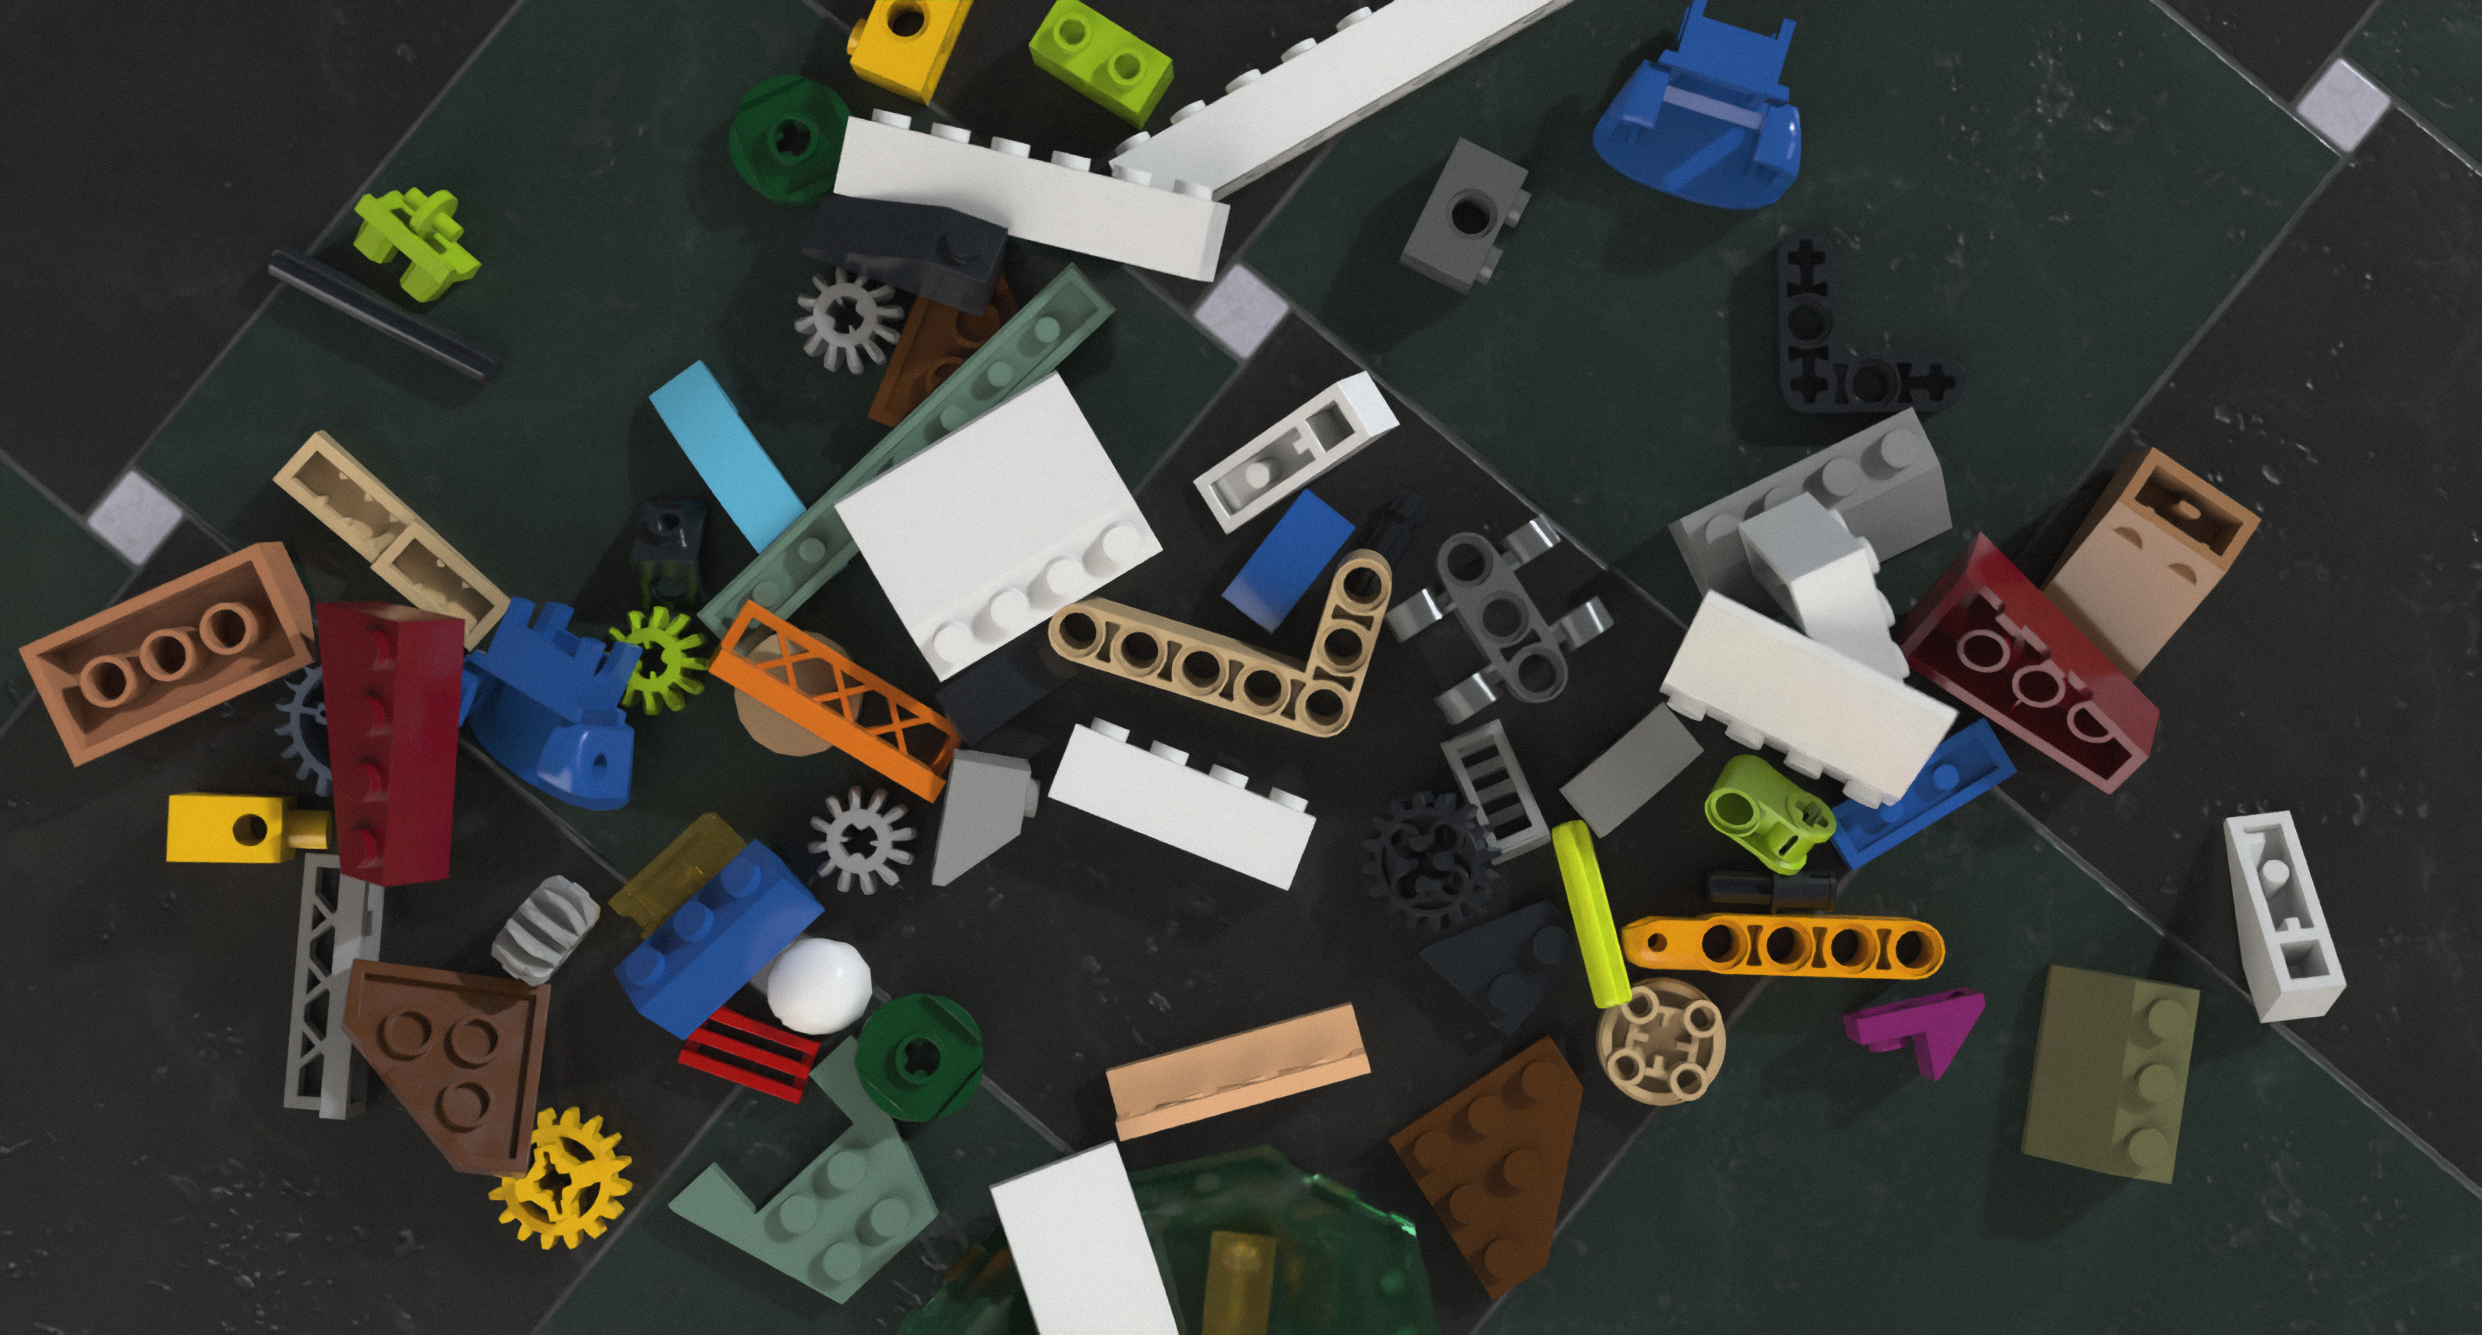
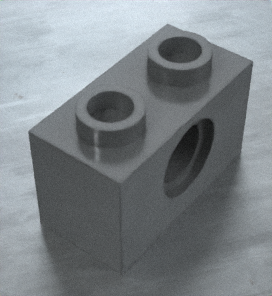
M1459 137L1402 252L1399 263L1466 296L1475 280L1487 285L1503 253V250L1492 244L1503 223L1512 228L1516 227L1531 197V193L1521 189L1529 171ZM1462 206L1475 207L1483 214L1486 228L1477 234H1465L1454 225L1452 212Z

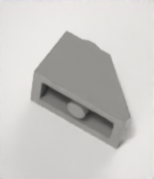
M953 747L931 869L933 885L946 886L1020 835L1023 816L1034 818L1039 799L1040 780L1030 778L1031 768L1029 760Z

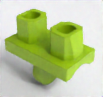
M416 187L411 188L405 196L397 190L390 191L378 199H375L371 194H365L354 208L365 220L353 245L370 260L379 264L392 262L399 250L409 257L412 263L399 281L401 287L418 302L424 303L437 300L452 283L472 279L482 265L456 242L463 234L464 229L452 219L457 209L458 200L448 190H440L429 198Z

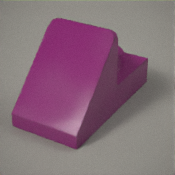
M1963 987L1842 1014L1847 1037L1860 1045L1868 1044L1870 1052H1883L1905 1047L1908 1045L1906 1036L1912 1035L1921 1075L1936 1082L1947 1069L1986 1004L1982 992Z

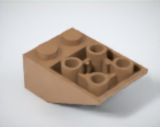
M2151 447L2126 456L2039 590L2133 682L2226 574L2260 523L2261 518L2156 448Z

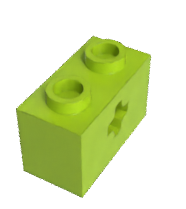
M1057 0L1029 43L1034 64L1139 130L1142 129L1174 78L1171 58L1079 0Z

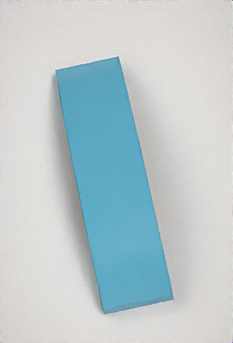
M701 360L695 362L648 396L689 460L759 555L807 511L806 507L737 414L739 411ZM847 562V563H846L844 566H842L834 575H836V574L839 573L841 570H843L845 567H847V566L849 565V563Z

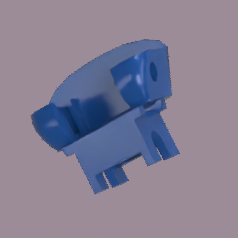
M1692 0L1690 7L1687 6L1682 14L1672 49H1665L1657 63L1644 59L1602 115L1591 133L1593 148L1612 168L1633 181L1663 193L1723 209L1753 210L1773 205L1797 181L1800 167L1801 126L1799 108L1787 104L1790 88L1777 84L1796 22L1784 18L1779 24L1777 34L1772 33L1770 37L1703 17L1708 0ZM1768 98L1771 99L1769 104L1765 103Z
M513 596L488 652L475 650L472 656L465 655L463 659L459 727L462 726L466 716L469 715L468 722L477 740L494 759L543 792L570 805L590 810L621 809L631 801L634 729L624 723L626 712L619 709L617 705L641 656L643 648L634 643L616 641L608 655L603 652L606 646L605 643L595 638L583 637L581 639L565 630L575 609L562 603L547 601L531 630L527 628L536 604L527 598Z

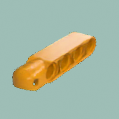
M1709 911L1700 913L1695 917L1646 916L1621 928L1620 949L1622 956L1631 964L1649 969L1703 970L1720 974L1916 980L1927 978L1937 972L1943 963L1945 955L1944 940L1935 928L1927 923L1905 917ZM1724 925L1731 936L1730 948L1720 958L1709 959L1703 952V936L1713 926ZM1787 927L1794 936L1793 950L1783 960L1773 961L1767 952L1768 937L1776 929ZM1851 929L1857 937V951L1848 961L1838 963L1832 955V940L1842 930ZM1914 931L1920 938V954L1911 963L1901 964L1896 956L1897 941L1903 934ZM1656 933L1657 942L1649 947L1648 938Z

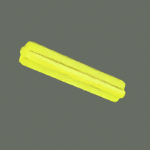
M1584 820L1561 823L1552 828L1551 835L1594 1002L1598 1008L1617 1007L1632 1000V991L1589 827Z

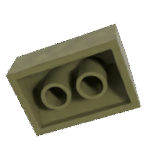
M2049 964L2020 1152L2101 1173L2172 1184L2200 990L2175 983Z

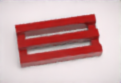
M721 1006L687 1037L685 1047L681 1050L677 1062L798 1104L803 1098L810 1078L809 1073L813 1069L822 1041ZM711 1019L804 1052L801 1062L708 1030L706 1028L709 1020ZM702 1043L794 1075V1082L792 1084L699 1051Z

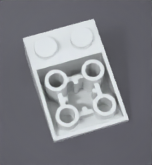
M1805 492L1737 524L1753 577L1807 636L1815 642L1904 685L1903 679L1910 675L1909 667L1901 650L1890 638L1888 627L1895 624V619L1885 596L1875 586L1873 575L1880 570L1877 557L1865 537L1855 538L1849 533L1843 518L1836 509L1832 508L1827 511L1809 492Z

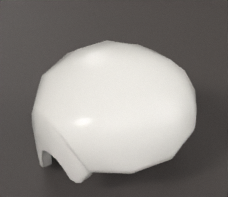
M813 938L797 941L777 955L767 976L768 1004L775 1017L781 1019L783 1025L794 1031L811 1035L830 1034L845 1029L863 1016L872 995L870 968L858 951L848 943L829 939Z

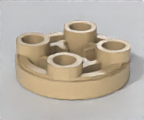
M1651 976L1629 983L1632 991V1000L1617 1007L1603 1009L1597 1024L1596 1049L1599 1061L1606 1075L1626 1095L1646 1104L1666 1106L1700 1098L1719 1072L1725 1055L1726 1036L1719 1009L1699 989L1680 979L1666 976Z

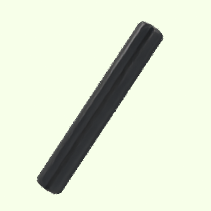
M287 244L277 245L267 261L266 270L270 275L483 384L492 383L502 366L503 357L499 353Z

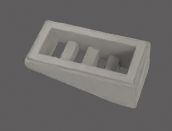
M1499 719L1440 744L1466 805L1474 803L1479 807L1473 819L1476 826L1492 823L1495 828L1494 830L1525 817H1527L1530 823V827L1500 840H1496L1493 832L1484 839L1487 847L1502 849V856L1491 860L1493 866L1551 841L1550 832ZM1496 745L1500 755L1465 769L1461 759ZM1501 770H1507L1510 778L1475 792L1472 785L1473 782ZM1517 793L1520 800L1519 803L1489 816L1485 815L1482 807Z

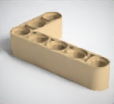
M1355 550L1341 559L1336 568L1307 661L1094 595H1087L1057 611L1049 623L1048 637L1054 650L1068 660L1306 734L1330 737L1344 730L1352 718L1390 599L1392 572L1385 558L1373 550ZM1368 567L1379 575L1382 584L1373 595L1361 597L1351 593L1346 587L1344 580L1346 575L1355 568ZM1072 613H1083L1089 616L1095 623L1097 629L1096 637L1089 641H1078L1072 638L1065 626L1066 616ZM1340 628L1350 629L1360 637L1362 646L1354 655L1348 657L1338 656L1328 648L1326 643L1327 636L1332 631ZM1134 632L1149 634L1157 643L1158 655L1149 660H1140L1133 657L1127 650L1125 644L1126 636ZM1196 651H1206L1217 659L1220 672L1208 679L1198 678L1189 671L1186 657ZM1258 670L1270 671L1280 680L1282 688L1274 696L1267 698L1259 697L1249 689L1246 681L1247 676ZM1328 689L1338 694L1343 706L1334 715L1320 716L1312 711L1307 699L1314 691Z

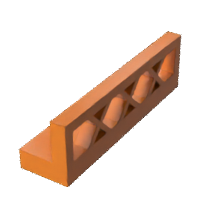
M749 598L746 599L707 662L708 671L929 802L934 803L946 784L942 774L951 761L953 747L959 748L962 740L944 715ZM755 618L776 631L782 656L753 662L733 650L751 619ZM785 637L806 650L789 654ZM820 657L831 664L837 689L814 695L807 694L797 688L791 663ZM784 665L788 682L767 669ZM841 671L862 683L844 687ZM875 690L886 697L891 722L864 728L852 720L847 696ZM839 698L843 714L822 702ZM896 703L916 716L899 719ZM928 722L948 734L929 766L907 753L902 733L903 728ZM894 731L898 747L878 735Z

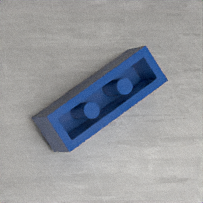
M754 839L624 959L613 972L640 1014L684 1041L824 912L825 909L795 868Z

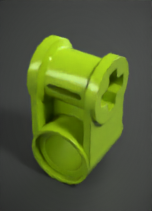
M1743 754L1730 759L1705 802V814L1712 826L1756 855L1769 869L1778 874L1787 876L1796 874L1806 864V853L1816 843L1826 842L1836 832L1837 823L1835 816L1820 798L1805 792L1776 771L1767 761L1754 755ZM1808 813L1809 817L1802 821L1803 814ZM1786 845V853L1780 854L1779 850Z

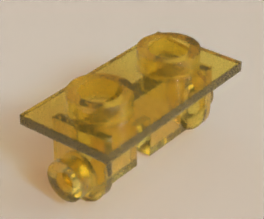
M1219 1230L1212 1231L1202 1335L1267 1334L1277 1237Z

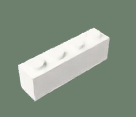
M1094 717L1090 728L1081 724L1075 725L1048 797L1274 886L1289 890L1316 821L1315 816L1304 812L1308 800L1272 787L1268 798L1245 789L1249 778L1216 764L1212 765L1209 775L1185 766L1189 757L1188 753L1155 740L1150 751L1126 742L1130 730Z

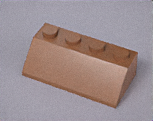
M282 541L251 545L18 648L75 767L102 757L317 661L309 598Z

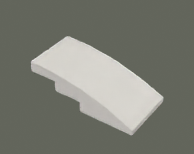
M1107 1141L989 1186L1038 1335H1179L1115 1141Z

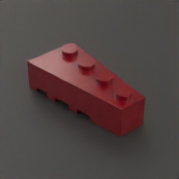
M1980 531L1908 612L1896 645L1901 650L1910 668L2110 795L2149 758L2160 710Z
M384 601L316 603L341 874L381 887L448 879L466 619Z

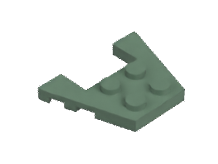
M855 1032L809 1073L812 1079L848 1116L853 1124L762 1209H758L714 1162L668 1204L676 1214L840 1304L845 1303L932 1222L939 1213L906 1139H903L894 1117L878 1109L867 1098L860 1086L853 1063L858 1040Z

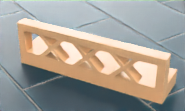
M1351 1002L1106 1070L1117 1112L1115 1124L1120 1142L1371 1073Z

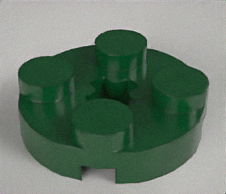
M780 75L767 79L753 87L745 94L738 106L740 111L735 117L733 128L730 126L728 138L730 155L741 177L752 189L777 205H809L822 201L824 194L832 195L849 116L853 117L846 103L836 91L826 85L823 86L817 81L806 80L803 76ZM790 125H794L800 133L809 130L811 133V140L804 144L805 152L798 156H794L791 151L780 153L778 150V144L786 139L783 129Z
M912 993L889 1000L870 1015L859 1033L853 1063L864 1094L878 1109L899 1120L926 1122L952 1115L962 1108L974 1095L982 1079L984 1052L981 1043L983 1042L976 1022L959 1004L943 996ZM928 1040L935 1047L930 1055V1058L936 1064L934 1069L930 1073L918 1069L912 1075L909 1074L904 1068L908 1061L907 1055L903 1052L904 1048L909 1042L920 1046Z

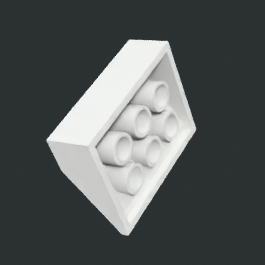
M1057 370L833 502L834 507L897 614L940 682L1050 618L1062 607L1075 603L1163 550Z
M1711 590L1708 591L1659 690L1670 696L1667 705L1680 714L1697 721H1702L1706 714L1728 725L1725 734L1738 743L1755 750H1760L1764 743L1786 754L1784 764L1791 769L1813 779H1819L1821 774L1824 773L1846 784L1842 791L1846 796L1874 809H1878L1881 802L1892 806L1901 800L1952 725L1958 711Z

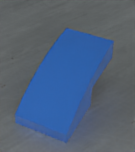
M1306 488L1222 596L1272 635L1356 527Z

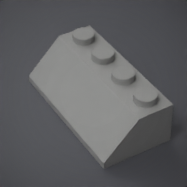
M1913 407L1668 525L1703 599H1705L1708 591L1711 590L1766 618L1784 609L1753 577L1737 524L1805 492H1809L1827 511L1834 508L1839 512L1851 535L1855 538L1860 536L1866 538L1874 550L1878 563L1952 528L1941 464Z

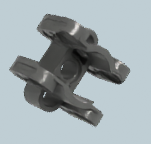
M1545 513L1493 546L1484 537L1475 533L1462 532L1450 537L1438 548L1434 558V572L1441 590L1439 591L1435 583H1433L1384 615L1383 621L1390 627L1393 632L1392 635L1399 644L1450 611H1453L1487 665L1477 668L1475 672L1457 684L1433 697L1438 707L1445 713V718L1450 725L1458 724L1501 697L1504 691L1498 684L1500 681L1516 699L1525 703H1543L1554 699L1564 689L1567 682L1568 668L1563 655L1588 642L1614 624L1598 596H1594L1554 622L1546 625L1514 575L1513 571L1562 541ZM1458 546H1467L1474 549L1479 555L1481 562L1463 568L1453 576L1447 566V557L1450 551ZM1492 601H1503L1514 609L1516 625L1507 637L1492 635L1484 626L1483 612L1485 607ZM1544 659L1551 669V680L1548 686L1538 693L1526 690L1520 683L1518 676L1530 672Z

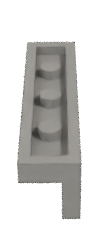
M308 852L305 853L283 1107L320 1110L319 1118L346 1120L366 1111L370 1065L341 1029L350 967L354 958L379 962L385 887L342 875L340 872L338 906L336 910L321 893L323 867L340 868L339 854ZM319 911H321L327 919L318 926ZM334 926L335 941L331 974L316 957L317 939ZM315 974L321 983L313 989ZM328 990L330 998L325 1037L310 1019L311 1003ZM309 1037L315 1044V1047L307 1053ZM322 1053L324 1055L321 1094L304 1093L306 1066Z

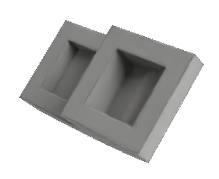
M1661 702L1650 709L1611 746L1600 751L1566 782L1559 791L1595 834L1602 838L1669 783L1699 756L1704 749L1667 705Z

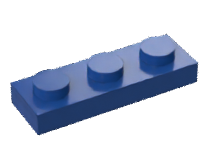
M1977 717L1941 739L1901 800L1892 806L1881 802L1879 808L1874 809L1848 796L1829 806L1837 823L1836 832L1829 839L1847 869L1854 871L2017 773V770L1985 717Z

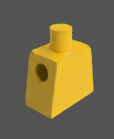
M189 792L169 795L167 861L286 862L295 858L296 848L329 849L332 838L331 811L297 810V795ZM255 817H261L266 822L267 834L264 839L258 838L253 832V820Z

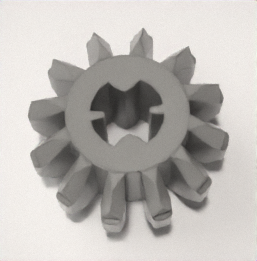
M836 267L837 284L831 286L828 280L821 274H817L812 278L814 285L822 292L818 299L808 294L799 295L797 303L807 311L813 312V315L799 318L794 322V325L799 333L814 334L807 340L803 348L811 357L826 351L824 357L825 368L832 372L837 371L845 356H847V364L850 371L855 375L862 374L864 370L863 354L868 353L878 365H883L887 361L886 355L877 345L881 340L891 345H897L901 335L894 329L886 327V324L899 322L905 318V313L901 306L886 305L896 293L893 286L883 283L873 288L875 280L858 274L853 284L851 272ZM850 306H856V311L864 319L863 323L857 330L849 325L850 333L844 334V328L836 321L837 316L843 309L848 314H851Z
M854 786L849 789L850 809L837 795H832L825 800L828 810L835 817V820L825 816H814L810 822V825L816 830L827 833V839L808 843L809 853L817 854L828 850L831 857L820 864L817 872L821 877L832 874L839 867L843 869L837 886L838 890L842 892H847L852 888L859 874L864 894L875 893L878 886L876 871L889 885H894L901 880V877L890 860L910 865L916 858V855L910 850L898 847L899 841H907L918 837V829L916 827L898 830L895 822L906 816L909 808L906 804L902 803L893 807L888 813L883 812L889 792L885 789L880 788L875 791L868 807L862 786ZM854 826L859 830L869 827L875 830L878 839L870 842L871 845L877 846L873 855L867 850L858 853L852 850L849 841L856 839L855 835L850 834Z
M561 875L545 879L527 900L520 905L515 914L498 933L492 944L491 955L503 964L502 968L517 980L520 977L532 987L543 984L558 971L599 919L600 906L589 897L590 893L576 882L572 884Z

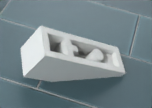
M1363 371L1337 381L1193 482L1225 533L1229 534L1351 458L1400 424L1367 371Z
M2290 811L2226 818L2223 826L2242 965L2260 1023L2324 1016L2347 984Z

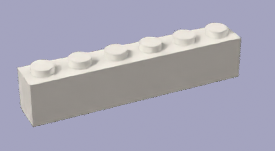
M873 109L871 121L851 116L848 118L833 193L856 198L945 206L1008 228V235L1194 280L1209 282L1214 280L1231 205L1211 201L1214 190L1212 187L1176 179L1173 192L1150 187L1152 173L1114 165L1112 177L1090 173L1091 159L1053 150L1051 163L1028 158L1031 145L993 136L990 149L968 144L971 131L934 122L930 135L909 130L912 117L879 109Z

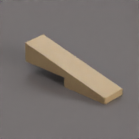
M324 430L315 432L272 479L372 563L370 568L421 610L466 619L464 647L467 650L471 651L505 614L511 600Z

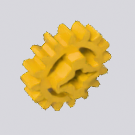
M552 1107L538 1113V1127L534 1123L531 1147L537 1143V1148L533 1150L536 1161L524 1179L500 1177L502 1178V1185L488 1193L490 1200L505 1199L508 1208L498 1218L502 1224L510 1222L515 1218L522 1223L517 1237L522 1242L533 1233L539 1232L541 1233L542 1249L549 1250L556 1245L560 1235H563L569 1249L576 1248L583 1242V1229L595 1239L607 1230L602 1216L615 1220L624 1211L623 1206L614 1199V1196L625 1195L632 1190L633 1183L619 1178L618 1173L631 1164L632 1159L631 1156L623 1155L615 1157L612 1148L622 1138L619 1132L611 1134L606 1138L598 1133L602 1127L603 1117L597 1115L586 1124H581L579 1107H571L565 1110L560 1121H558ZM572 1139L584 1145L593 1155L589 1156L573 1145ZM556 1169L561 1174L569 1173L572 1183L566 1187L563 1182L552 1183L550 1172ZM601 1182L595 1203L585 1213L584 1207L587 1206L585 1193L591 1185ZM529 1200L546 1209L548 1216L537 1210Z

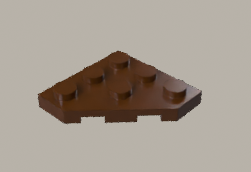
M1003 271L984 318L917 295L867 417L895 429L1019 312Z
M354 958L350 967L341 1024L343 1032L456 1172L524 1179L528 1173L551 985L540 984L532 987L525 981Z
M1547 1032L1541 1034L1387 1135L1388 1140L1493 1301L1547 1266L1582 1099L1583 1086Z

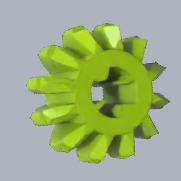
M655 606L650 614L649 623L640 611L633 610L627 614V622L632 632L631 634L618 627H611L608 631V636L614 642L634 643L643 648L628 685L622 694L620 703L625 707H633L643 698V708L647 715H658L663 705V699L673 711L684 709L685 699L680 688L695 695H700L705 689L703 684L691 675L693 669L700 671L708 670L707 662L709 659L694 658L693 654L694 651L703 648L708 643L707 636L698 633L684 638L691 627L692 618L688 615L680 614L670 623L668 609L665 607ZM663 646L665 649L662 652L661 659L668 665L666 671H651L649 674L652 663L645 655L649 649L661 651ZM603 651V652H605V653H607V654L609 655L611 651Z

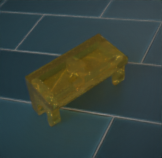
M717 812L702 814L612 897L608 903L620 916H631L642 927L643 930L640 932V936L646 940L748 845Z

